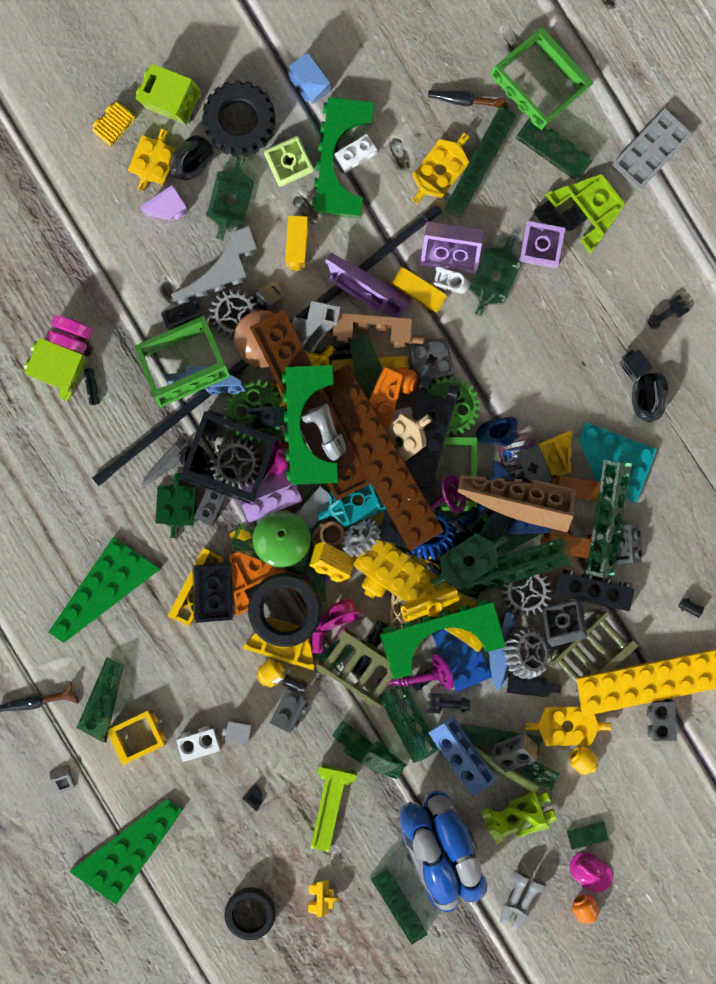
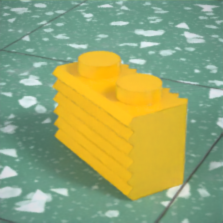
M118 101L115 104L111 103L105 110V116L102 119L99 117L93 124V132L111 148L136 119Z
M323 541L315 545L310 567H313L317 573L330 576L333 581L341 582L350 578L355 558Z

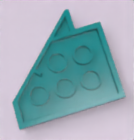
M585 422L578 441L596 481L603 482L601 493L609 510H614L618 497L637 503L657 449Z

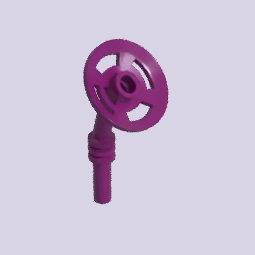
M449 475L444 478L442 485L443 494L429 503L432 510L444 502L455 513L465 510L467 498L457 491L459 479L456 476Z
M436 653L432 656L433 670H431V673L415 676L409 675L395 680L392 678L387 686L398 685L399 687L411 686L414 683L438 680L444 688L450 690L453 688L454 683L449 666L444 658ZM378 679V680H377V684H378V685H379V683L381 682L382 679Z

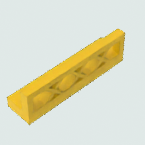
M203 548L194 565L206 564L209 555L218 559V563H223L225 558ZM192 570L168 614V617L176 619L187 626H190L194 619V610L191 607L193 603L190 604L188 597L189 593L193 591ZM189 606L191 615L187 621L179 617L178 614L182 608Z

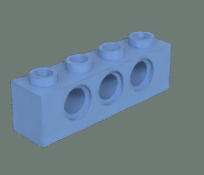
M454 716L438 724L429 732L432 740L441 750L443 756L447 759L471 796L485 790L497 780Z

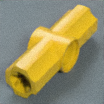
M452 586L436 593L431 591L423 592L418 600L401 606L404 620L406 622L426 614L436 616L443 607L459 602L457 589Z

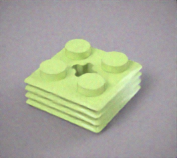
M299 136L264 150L265 157L279 187L313 172V167ZM286 157L294 159L292 165L284 164Z

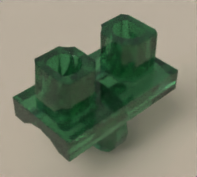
M535 761L524 765L520 775L552 790L560 773Z

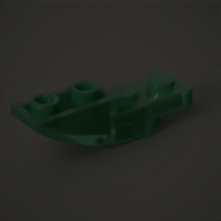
M344 720L332 735L346 747L343 752L377 773L397 779L407 766L378 741L374 744L371 743Z

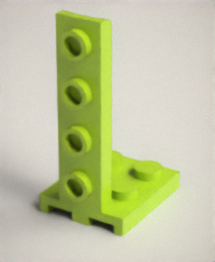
M319 763L317 774L320 775L321 779L325 780L310 848L329 852L344 784L351 785V782L355 783L357 771Z

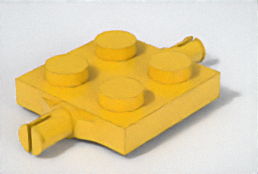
M160 129L157 139L141 135L129 165L128 171L141 178L137 190L141 189L142 192H144L148 182L164 185L170 170L169 160L175 148L168 146L164 142L168 133L166 130L164 132V129Z

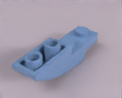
M186 366V373L167 374V382L171 384L207 367ZM232 375L205 388L212 395H219L222 392L238 394L239 392L246 391L243 383Z
M505 612L501 625L504 641L508 639L509 629L513 630L516 618H513L514 614ZM502 648L489 652L490 673L494 687L497 690L505 686L507 676L504 674L506 668L509 669V665L505 664L507 659L503 657L506 651H503L504 649Z

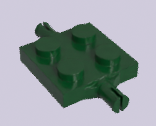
M174 473V484L169 486L158 485L155 524L171 526L170 538H178L179 527L195 525L197 488L181 485V473Z

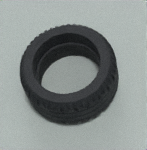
M254 887L243 888L235 892L229 898L224 912L228 929L236 937L243 940H256L266 935L271 930L276 916L275 905L271 897L265 891ZM254 898L263 903L267 916L265 922L259 928L245 929L235 921L234 908L240 900Z

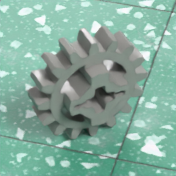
M363 519L362 523L358 521L356 526L351 525L350 531L345 532L347 535L342 537L343 542L341 545L343 550L351 557L354 555L358 557L360 553L364 555L366 550H371L372 545L377 544L376 540L380 538L379 534L381 533L380 527L372 519L368 521Z

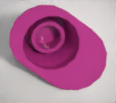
M276 440L262 481L268 474L282 473L289 464V461L286 462V449L279 446L278 440Z
M352 599L338 601L329 610V622L324 624L320 630L328 631L345 623L356 621L362 618L364 613L358 612Z
M587 852L576 854L572 858L570 872L576 881L592 892H602L610 887L613 875L611 869L604 862Z

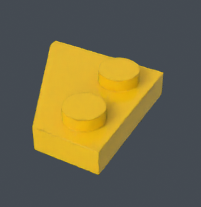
M571 430L538 444L551 478H553V475L563 476L571 472Z

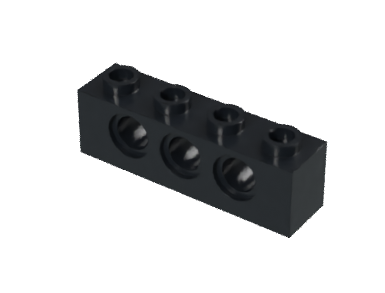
M563 569V572L557 573L553 594L630 612L635 589L630 588L631 584L619 582V585L611 584L612 580L601 578L600 581L593 580L592 575L582 573L581 577L575 576L574 571ZM573 580H577L580 583V588L577 591H573L570 587ZM593 584L599 587V592L596 595H591L589 592V588ZM614 588L617 590L618 595L616 599L611 600L608 597V592Z

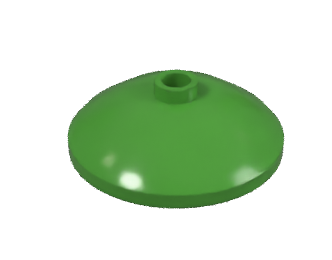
M277 511L266 515L258 522L253 532L255 552L262 561L271 566H292L301 561L310 548L311 535L307 524L301 517L291 512ZM283 532L285 536L279 537L278 534Z

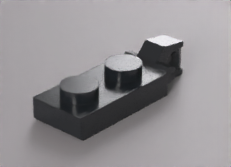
M508 673L506 693L550 697V692L560 693L561 685L551 684L552 680L545 677L522 679L519 676Z

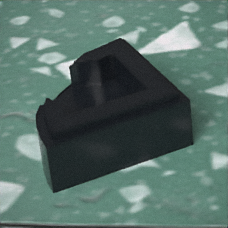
M255 784L242 799L256 812L261 805L262 794L259 787Z

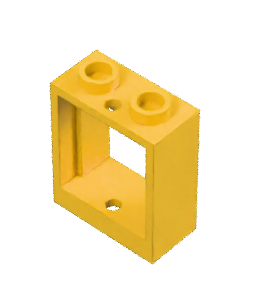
M288 215L285 263L286 267H290V270L300 271L301 268H305L308 217Z
M150 709L106 730L122 766L166 745V735L163 730H159L156 724L159 722L155 712L151 713ZM146 717L158 743L129 756L117 730Z

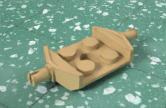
M401 414L398 419L386 427L388 434L404 461H407L426 446V436L423 429H425L424 426L432 421L428 414L419 421H416L407 414ZM398 437L403 439L402 447L396 445Z

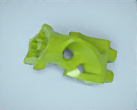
M535 790L510 801L509 807L504 811L494 812L491 807L484 808L481 811L487 829L493 836L496 844H500L503 838L509 834L516 833L517 837H522L533 832L549 829V824L558 820L554 809L544 812L543 806L552 803L549 793L543 792L538 794ZM520 804H526V808L518 809ZM514 815L517 817V821L511 823L508 821V817Z

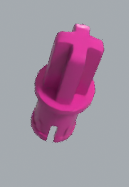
M325 615L321 616L320 623L312 635L311 651L313 653L323 652L324 635L326 633L320 629L324 625Z

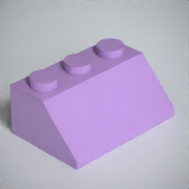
M427 222L420 266L442 267L448 270L477 274L483 230Z
M289 466L280 474L267 475L260 484L253 505L240 501L249 523L257 521L270 513L281 511L303 502L297 486L291 485V481H287V469H290ZM249 482L250 486L248 487L246 484H243L242 490L251 493L255 482Z

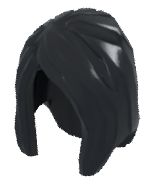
M199 135L191 136L183 141L175 149L169 160V169L172 176L187 181L198 177L207 170L213 159V150L210 143Z
M649 373L641 376L633 385V410L638 418L648 423L659 420L666 410L668 384L666 378L661 374Z

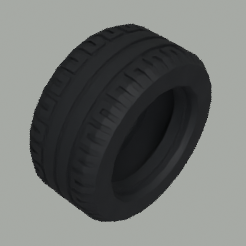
M290 573L275 574L264 579L252 592L248 604V618L255 633L265 642L278 647H292L306 641L316 631L322 616L321 600L314 586L301 576ZM280 588H289L297 591L303 597L307 606V615L304 622L299 628L292 631L281 632L274 629L267 623L264 616V604L267 597L273 591Z

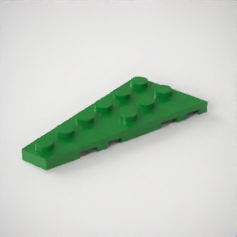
M113 537L48 633L63 643L67 642L161 569Z
M167 798L69 872L117 905L183 811V808Z

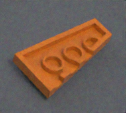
M384 366L372 390L369 401L386 428L392 423L395 414L402 374Z

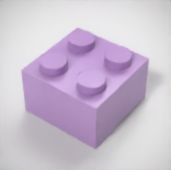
M527 221L519 262L557 268L565 228Z

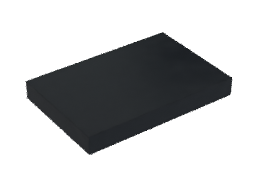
M231 563L192 565L194 622L233 620Z

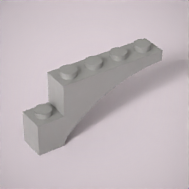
M246 227L231 232L232 238L215 265L191 285L172 293L171 296L174 303L178 302L179 305L185 304L190 301L189 298L195 296L202 298L207 296L209 291L215 290V292L226 289V285L233 284V286L244 283V279H247L240 256L247 258L253 256L254 252L257 251L250 228Z
M311 301L308 319L293 317L292 326L305 351L314 352L326 333L333 326L337 325L340 307Z

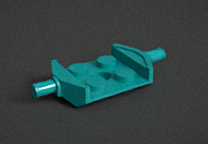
M369 484L337 501L332 491H330L328 509L317 512L319 520L333 516L344 527H347L355 522L385 512L386 508L373 485ZM356 495H361L364 499L360 506H356L352 502L353 497Z

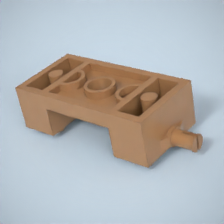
M339 313L337 325L333 326L325 335L333 337L337 341L336 343L348 344V341H352L353 326H357L359 330H368V327H374L376 331L387 332L388 329H391L390 344H394V348L405 349L411 343L423 344L424 336H413L411 334L412 319Z

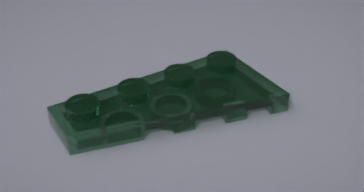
M364 334L350 341L349 346L356 378L369 399L383 367L367 334Z
M106 657L76 727L105 743L107 742L124 668L123 664Z

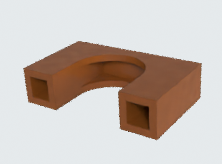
M553 475V481L550 483L576 489L575 499L600 502L603 482ZM552 529V533H546L541 537L540 545L542 547L541 551L591 559L594 540L575 537L567 532Z

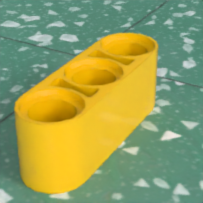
M403 267L400 268L391 282L397 289L436 313L439 312L448 298L446 294Z

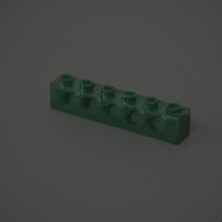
M502 106L499 107L445 206V211L460 219L462 218L517 116L515 113Z
M604 460L586 574L602 578L614 577L632 463L617 460Z
M559 538L453 572L458 591L462 595L470 596L573 564L570 547L563 538Z

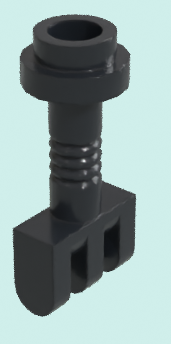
M678 295L668 302L671 306L657 316L651 314L647 322L652 329H658L661 327L660 322L673 314H676L677 318L690 310L685 308L681 311L680 308L686 304L683 301L677 305L676 302L682 298Z
M428 693V698H435V701H428L427 705L435 706V709L429 708L427 713L440 714L441 708L447 707L459 708L462 713L470 711V699H466V697H462V701L441 700L442 694Z

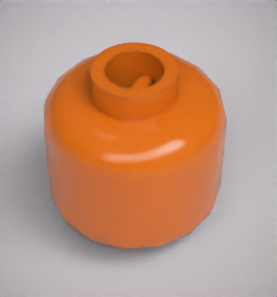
M403 366L398 367L396 372L402 374L399 392L404 394L414 392L419 383L417 373Z
M581 894L573 900L572 911L580 923L591 924L597 920L600 908L591 895Z

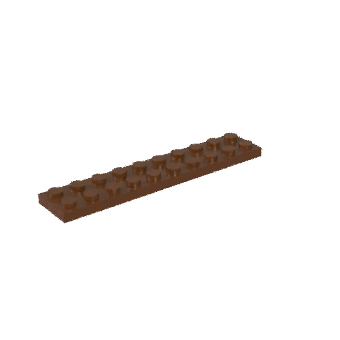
M285 310L250 326L283 393V391H286V383L282 382V372H286L285 367L312 366ZM324 388L318 390L309 398L304 406L301 416V431L315 456L326 462L338 463V483H328L337 501L371 484L363 470L362 464ZM324 403H328L337 435L342 434L346 447V452L335 461L329 460L321 445L323 439L317 424L314 422L305 423L302 419V416L309 413L311 409Z
M346 364L333 372L334 385L324 387V390L362 464L363 470L409 550L412 551L444 532V529L352 369Z

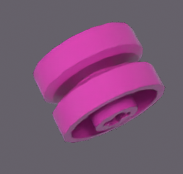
M53 315L50 324L52 327L60 330V333L49 330L44 340L84 355L87 345L77 340V338L90 339L93 329L73 319Z

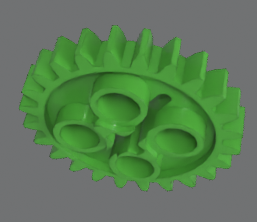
M451 375L449 380L444 376L442 382L436 378L435 385L431 383L428 393L429 395L446 399L450 383L460 385L459 397L456 402L461 399H465V401L455 405L446 437L450 433H452L453 437H456L457 432L463 435L464 429L470 431L469 424H476L473 418H479V415L475 412L481 410L480 407L476 406L480 403L479 399H475L478 392H471L474 386L466 387L467 380L463 384L460 383L461 377L454 381L453 375ZM464 407L467 410V414L460 415L457 408ZM430 412L428 414L431 419L435 418L436 416L434 412Z
M251 379L249 385L243 381L242 383L246 387V391L231 394L232 398H226L230 404L224 405V408L229 409V412L224 413V416L236 419L237 423L241 425L249 424L253 419H257V416L255 414H247V409L250 408L241 403L242 399L253 408L255 406L261 408L265 404H270L272 407L279 406L283 399L277 398L279 395L278 391L273 392L274 385L267 388L268 382H265L262 386L259 379L256 384ZM250 392H255L258 395L257 402L249 401L248 394ZM237 408H245L246 416L239 417L236 414ZM261 426L260 429L255 430H258L260 432H263L265 430L274 434L272 429L280 430L279 426ZM242 433V439H245L248 435ZM249 436V441L251 442L253 437Z

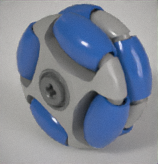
M436 790L426 795L422 806L416 802L404 804L400 810L399 822L403 840L407 847L408 854L406 856L414 875H417L426 888V893L431 903L443 912H451L457 908L459 897L472 903L481 900L487 893L488 884L486 877L481 872L477 853L478 846L470 828L466 827L458 815L450 797L443 791Z

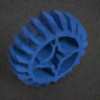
M434 511L446 532L445 535L440 533L415 550H412L411 553L413 555L417 554L419 559L424 556L426 560L432 557L435 561L436 556L442 558L443 553L449 552V546L453 547V540L456 539L457 531L450 524V518L448 516L445 517L443 513L437 515V512Z

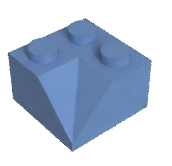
M308 53L289 66V79L295 87H300L302 90L300 94L306 102L310 101L313 105L331 92L330 82Z

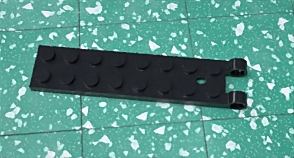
M422 376L411 417L419 421L430 412H434L436 416L424 426L426 446L405 461L425 498L429 501L460 385L450 383L447 398L444 399L428 394L432 378ZM385 510L380 528V538L377 540L408 548L388 511Z

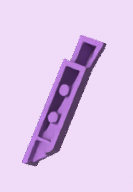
M330 253L325 261L330 269L331 282L377 313L384 309L391 317L400 318L412 299L407 294L333 253Z

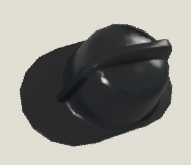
M199 444L189 470L214 479L213 474L216 472V469L211 470V466H215V464L210 462L211 457ZM192 445L178 453L180 457L179 465L182 470Z

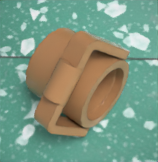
M322 522L311 535V542L315 545L321 543V541L315 538V535L320 530L321 541L333 547L338 546L337 549L340 550L342 547L341 543L343 542L342 537L345 536L343 527L336 522H328L325 525Z

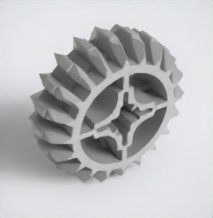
M230 289V295L228 296L226 291H223L224 298H221L219 295L216 296L219 303L212 301V305L216 309H209V312L215 313V315L209 316V319L216 320L211 326H219L215 332L220 333L223 330L222 337L225 338L228 333L229 340L233 339L235 330L228 329L222 324L225 322L238 324L234 317L230 318L232 315L230 306L236 312H240L238 314L239 322L246 312L260 310L254 309L259 305L258 302L251 303L254 300V296H250L247 299L248 292L245 291L241 295V289H237V294H234L233 289ZM231 300H241L247 306L235 307ZM226 303L228 312L219 319L220 309Z
M230 438V445L224 440L223 445L225 447L222 448L220 445H217V449L220 452L213 451L212 454L217 456V459L212 458L210 462L216 463L215 466H211V470L217 469L218 472H215L213 476L217 477L220 475L221 477L218 481L222 482L225 480V484L232 483L231 486L234 487L235 484H239V489H242L243 482H245L247 487L250 486L247 480L250 479L252 482H255L256 479L252 475H258V471H255V469H260L261 465L256 464V462L261 461L262 458H255V455L259 454V450L252 452L255 445L252 444L248 448V440H245L244 444H240L241 438L237 439V443H234V439ZM236 448L245 450L251 458H240ZM231 449V459L220 464L223 454ZM234 454L239 462H244L242 465H239V473H237L235 466L229 465L233 462ZM252 464L249 474L242 478L241 468ZM221 469H232L235 472L236 479L227 477Z
M524 565L523 572H521L520 567H516L517 574L511 570L509 573L512 578L504 577L505 580L509 581L508 584L501 583V586L506 587V590H501L500 593L507 595V597L502 598V601H509L505 607L509 608L512 605L511 613H515L518 609V616L520 617L523 611H525V617H529V611H532L533 616H536L535 609L543 612L541 605L543 604L546 607L549 605L544 602L545 598L548 600L552 598L551 596H546L547 592H552V589H546V586L550 585L551 582L543 581L548 576L545 574L540 577L541 569L534 573V566L528 571L527 565ZM528 575L527 580L522 586L513 585V582L518 577ZM533 577L539 581L542 593L533 589ZM525 586H529V590L536 594H527L528 597L524 599V593L517 590V588L522 589ZM511 590L520 594L519 605L513 601ZM530 597L540 598L535 605L525 607Z
M520 627L507 635L508 639L504 641L506 647L502 648L506 651L503 657L507 659L505 664L509 665V671H513V675L519 676L522 679H531L541 675V672L546 671L545 666L549 665L547 659L550 658L548 655L550 649L547 648L548 642L544 641L545 635L540 634V630H534V627Z

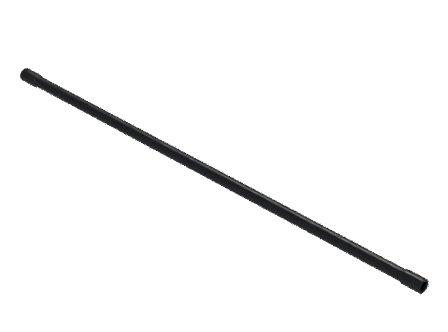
M435 203L417 220L361 263L358 268L367 272L426 225L427 222H431L440 215L442 210ZM334 285L314 302L327 304L342 292L343 289ZM310 305L295 317L308 319ZM241 359L228 372L235 377L247 368L249 364ZM206 389L202 390L110 465L94 475L92 479L98 486L102 485L116 471L212 394L208 393Z

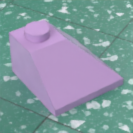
M172 185L140 206L145 216L171 221L181 219L186 215L185 212L187 211L185 204Z

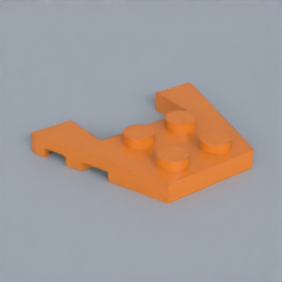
M253 545L230 555L229 560L231 563L237 616L248 611L249 598L245 592L246 589L259 584L264 579L275 574H298L290 566L275 567L265 563L259 558Z

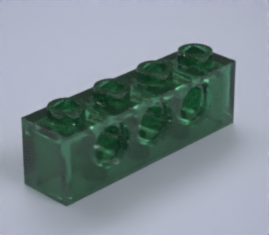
M530 117L515 138L576 182L580 180L592 163L591 156L588 153L575 149V145L571 141L561 139L559 133L552 128L548 130L545 127L541 130L532 123ZM541 133L544 135V140L537 141L534 135ZM557 144L560 147V151H551L550 145ZM573 155L576 161L568 163L566 156Z
M385 866L370 876L371 881L411 945L427 936L428 932L388 867Z

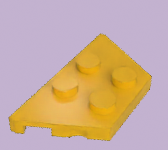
M273 617L267 620L270 626L281 632L292 631L300 627V625ZM255 633L242 648L314 670L309 638L303 643L292 647H278L265 642Z

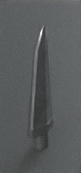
M186 441L182 446L178 447L175 443L144 477L141 489L178 465L180 458L178 453L187 449L190 444Z

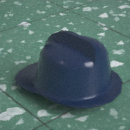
M512 416L486 421L476 431L477 440L483 444L496 443L502 447L509 446L520 438L517 430L518 421Z

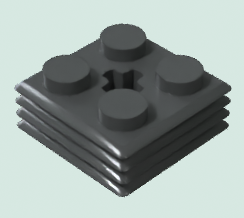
M446 337L409 346L413 368L417 373V377H419V383L422 376L431 377L432 380H435L436 378L454 375ZM430 355H432L433 358H437V360L434 362V365H431L430 362L426 361L427 359H429Z
M579 599L543 608L547 642L552 647L588 637L583 605Z

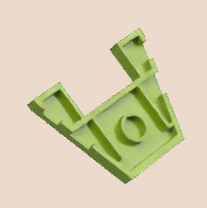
M602 174L545 194L555 209L572 197L595 227L594 230L580 239V242L589 254L594 251L625 205Z

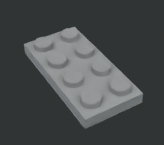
M664 109L612 165L640 191L693 134L669 111Z

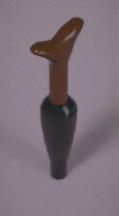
M459 90L428 91V98H435L455 105L468 107L473 104H479L504 110L508 109L505 98L477 97L469 91Z
M70 682L67 688L60 693L45 696L35 693L0 704V712L38 709L44 703L59 700H68L79 704V700L72 692L73 685Z

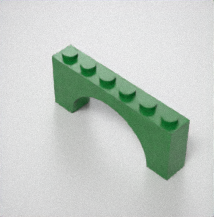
M328 97V103L324 102L323 114H326V120L321 122V133H324L323 140H319L318 151L322 153L321 159H317L316 170H319V178H315L314 189H317V195L312 198V208H315V214L361 218L363 197L348 192L339 183L333 168V156L338 142L348 131L357 126L372 125L374 102Z
M333 365L285 367L286 372H282V382L286 383V391H283V403H287V411H284V422H288V430H285V442H289V450H286V462L290 461V469H287V481H291V485L338 483V463L326 462L315 456L307 447L301 432V416L309 398L318 390L334 385Z
M487 599L476 601L477 605L469 607V604L457 607V611L444 610L439 613L440 616L432 618V616L428 615L421 617V621L413 623V620L402 623V627L395 628L390 626L384 628V632L379 634L392 678L395 680L412 675V658L416 648L428 635L441 629L459 628L471 632L479 639L486 652L506 647L494 603Z

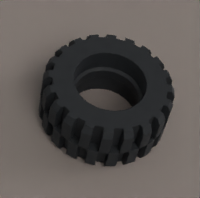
M235 80L233 84L226 82L223 87L220 88L218 86L214 89L213 95L210 94L207 97L208 101L206 104L204 103L203 127L209 141L212 142L216 149H220L226 155L228 153L232 154V157H238V155L247 157L252 152L254 154L258 153L261 147L264 148L268 144V140L272 138L276 126L274 106L268 94L264 93L258 85L253 86L248 81L241 83V80ZM237 102L251 105L257 114L255 128L242 136L229 134L221 123V116L225 108Z

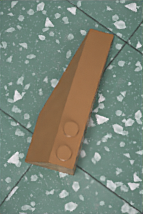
M460 476L458 492L473 501L517 520L568 532L574 514L576 489L539 480H532L531 483L522 482V479H514V482L504 481L503 478L487 480L486 477Z

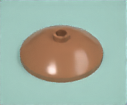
M267 310L251 312L244 316L235 328L233 338L235 350L239 357L251 366L259 368L269 367L250 326L276 314Z

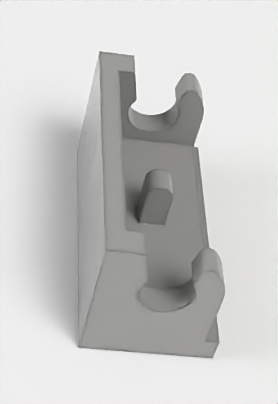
M317 485L293 513L301 517L311 529L319 520L317 512L328 509L330 494Z

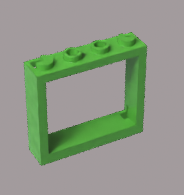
M543 27L500 61L490 72L494 82L505 90L506 95L512 98L518 104L519 109L525 112L530 117L532 123L541 130L593 85L592 80ZM534 44L543 51L578 89L547 117L504 71L508 65Z
M204 315L134 346L159 408L230 377ZM205 331L218 363L157 389L145 357Z
M399 437V447H402L403 439ZM446 437L444 446L470 447V476H477V437ZM472 499L467 501L464 511H472V508L477 507V502ZM446 502L438 506L441 507V511H452Z

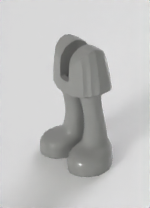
M328 403L321 404L302 416L305 423L314 422L319 427L323 439L321 445L329 460L335 461L346 452L342 434L337 435Z
M514 870L512 876L515 880V889L509 902L503 904L500 922L507 925L514 911L517 915L514 917L512 928L518 930L529 916L527 911L533 898L539 892L545 891L547 884L539 879L532 878L528 891L521 905L518 906L520 897L530 877L519 870Z

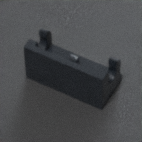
M197 299L162 312L161 316L169 331L203 316Z
M285 406L247 409L248 415L255 414L257 416V421L249 422V424L263 427L286 426V422H284Z

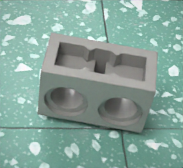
M230 719L228 723L224 724L222 736H225V741L248 745L253 723Z

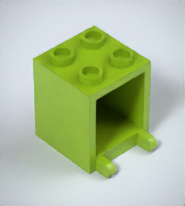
M151 63L144 73L142 85L136 91V99L146 109L187 125V123L190 124L191 122L190 116L198 99L202 98V90L192 79Z
M39 338L38 341L33 343L31 352H33L31 359H27L24 365L25 374L60 388L59 398L68 401L73 394L87 358L79 353Z

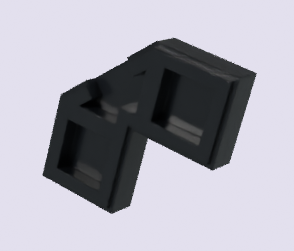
M549 200L533 211L540 223L563 227L565 231L569 232L586 221V218L576 204L561 215H559Z

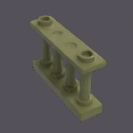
M600 611L592 618L594 622L586 628L587 639L605 658L604 661L606 663L601 668L596 666L577 646L583 640L581 639L571 642L561 652L559 650L550 657L552 661L549 664L552 667L558 664L577 684L576 677L580 676L563 659L571 650L591 671L590 674L613 670L638 645L634 640L629 642L624 640L607 622L606 618L610 614L606 611L604 613ZM599 624L619 645L618 648L620 650L615 655L610 653L592 634L591 631Z
M342 625L338 630L340 641L325 662L317 659V671L324 676L329 675L365 699V703L370 707L374 708L375 706L380 709L382 705L381 700L378 698L392 680L386 655ZM350 644L355 647V653L339 673L331 665L344 647ZM367 655L371 658L372 662L357 683H354L347 676L361 656ZM382 665L387 669V673L371 694L362 687L375 669Z

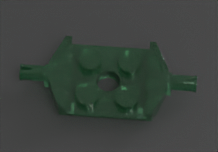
M237 156L235 168L216 173V180L206 216L218 225L217 240L224 241L225 232L228 228L244 225L254 181L241 170L245 160L242 157L240 160V157ZM228 195H234L236 202L228 205L225 202V198Z
M508 236L505 247L487 248L469 287V291L479 301L474 313L477 315L480 310L479 317H482L487 305H503L522 264L511 250L516 241L515 238L511 241L512 237ZM492 271L500 272V280L493 281L490 278V273Z
M479 533L469 537L440 556L442 573L431 581L432 585L436 588L443 582H448L462 590L471 582L499 566L497 549L508 542L507 539L502 535L498 539L490 541ZM467 555L473 556L475 559L474 564L466 565L463 561L464 557Z

